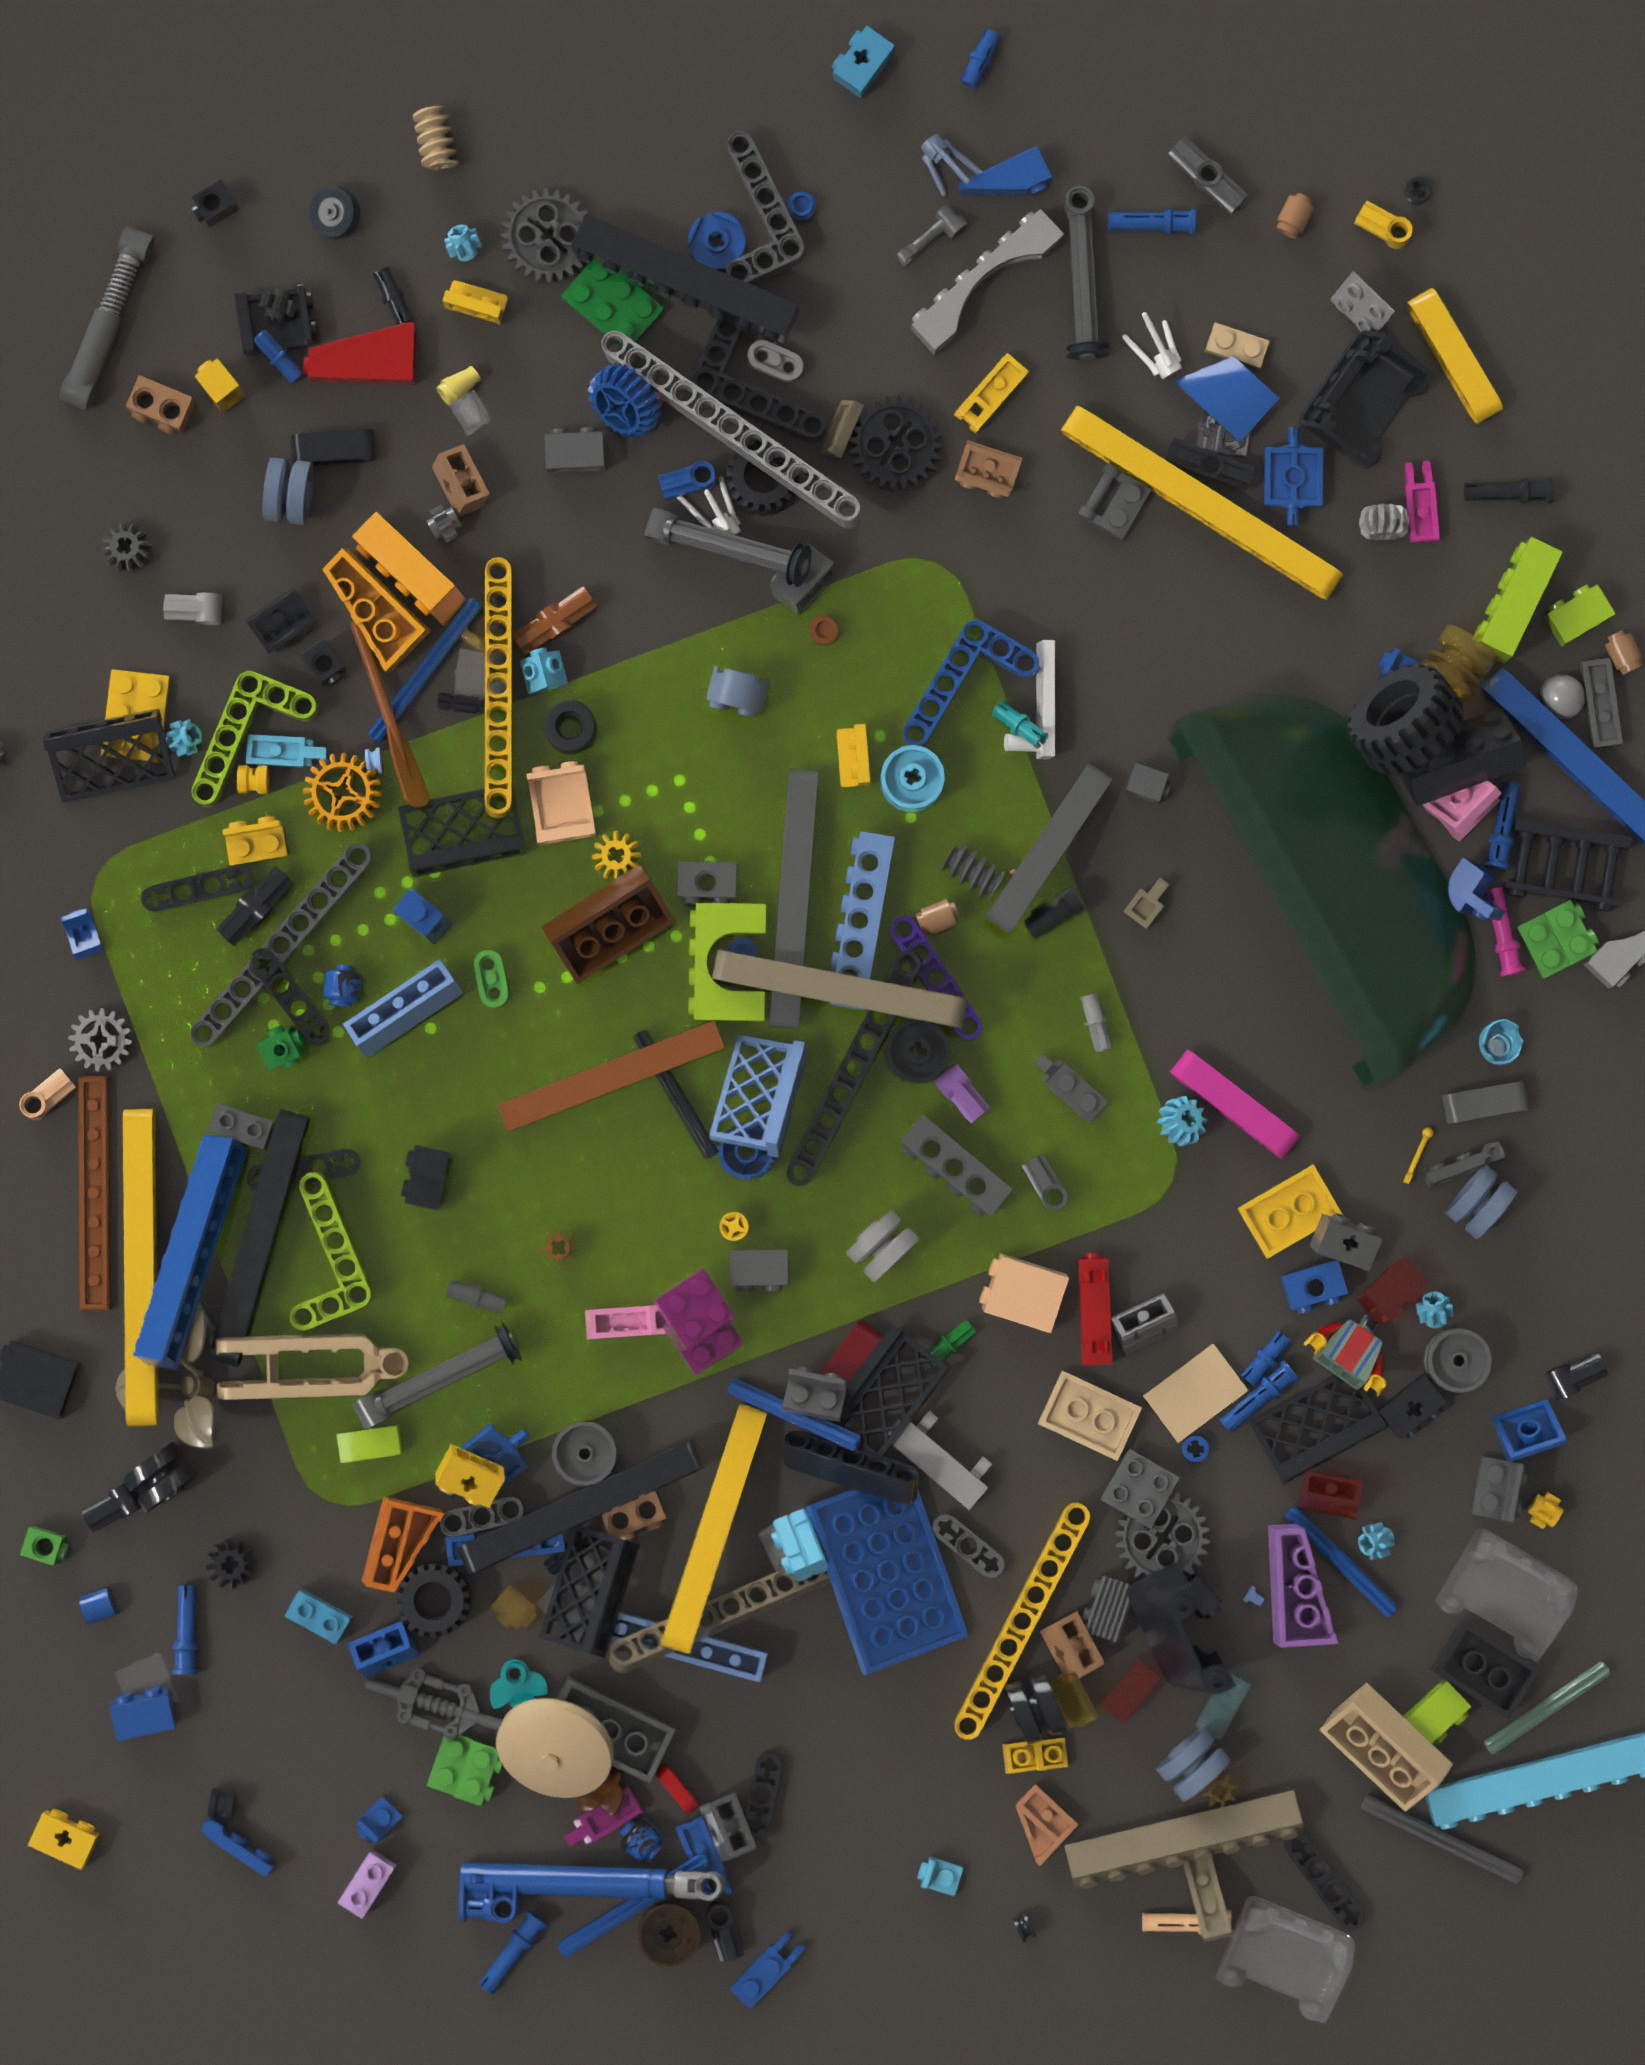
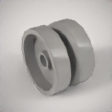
M892 1209L879 1221L875 1220L857 1237L858 1241L846 1252L855 1264L861 1263L870 1253L875 1257L864 1268V1273L873 1283L920 1239L910 1228L904 1229L894 1239L891 1233L901 1225V1219Z

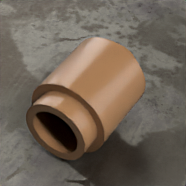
M1297 193L1296 196L1290 195L1277 218L1278 225L1276 230L1285 236L1297 239L1298 235L1303 233L1315 210L1311 205L1312 200L1300 193Z
M1621 630L1607 637L1609 643L1605 645V648L1616 670H1620L1622 676L1643 666L1641 661L1643 656L1631 633L1625 635L1624 631Z
M947 899L921 908V912L915 914L924 936L927 934L932 936L957 926L955 920L960 918L955 903L951 902L948 904Z

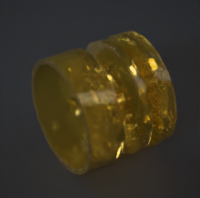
M1448 624L1436 641L1444 653L1431 649L1427 654L1431 660L1424 659L1421 664L1436 668L1460 698L1469 700L1474 694L1470 687L1478 688L1481 684L1472 672L1486 675L1498 658L1488 646L1461 628Z

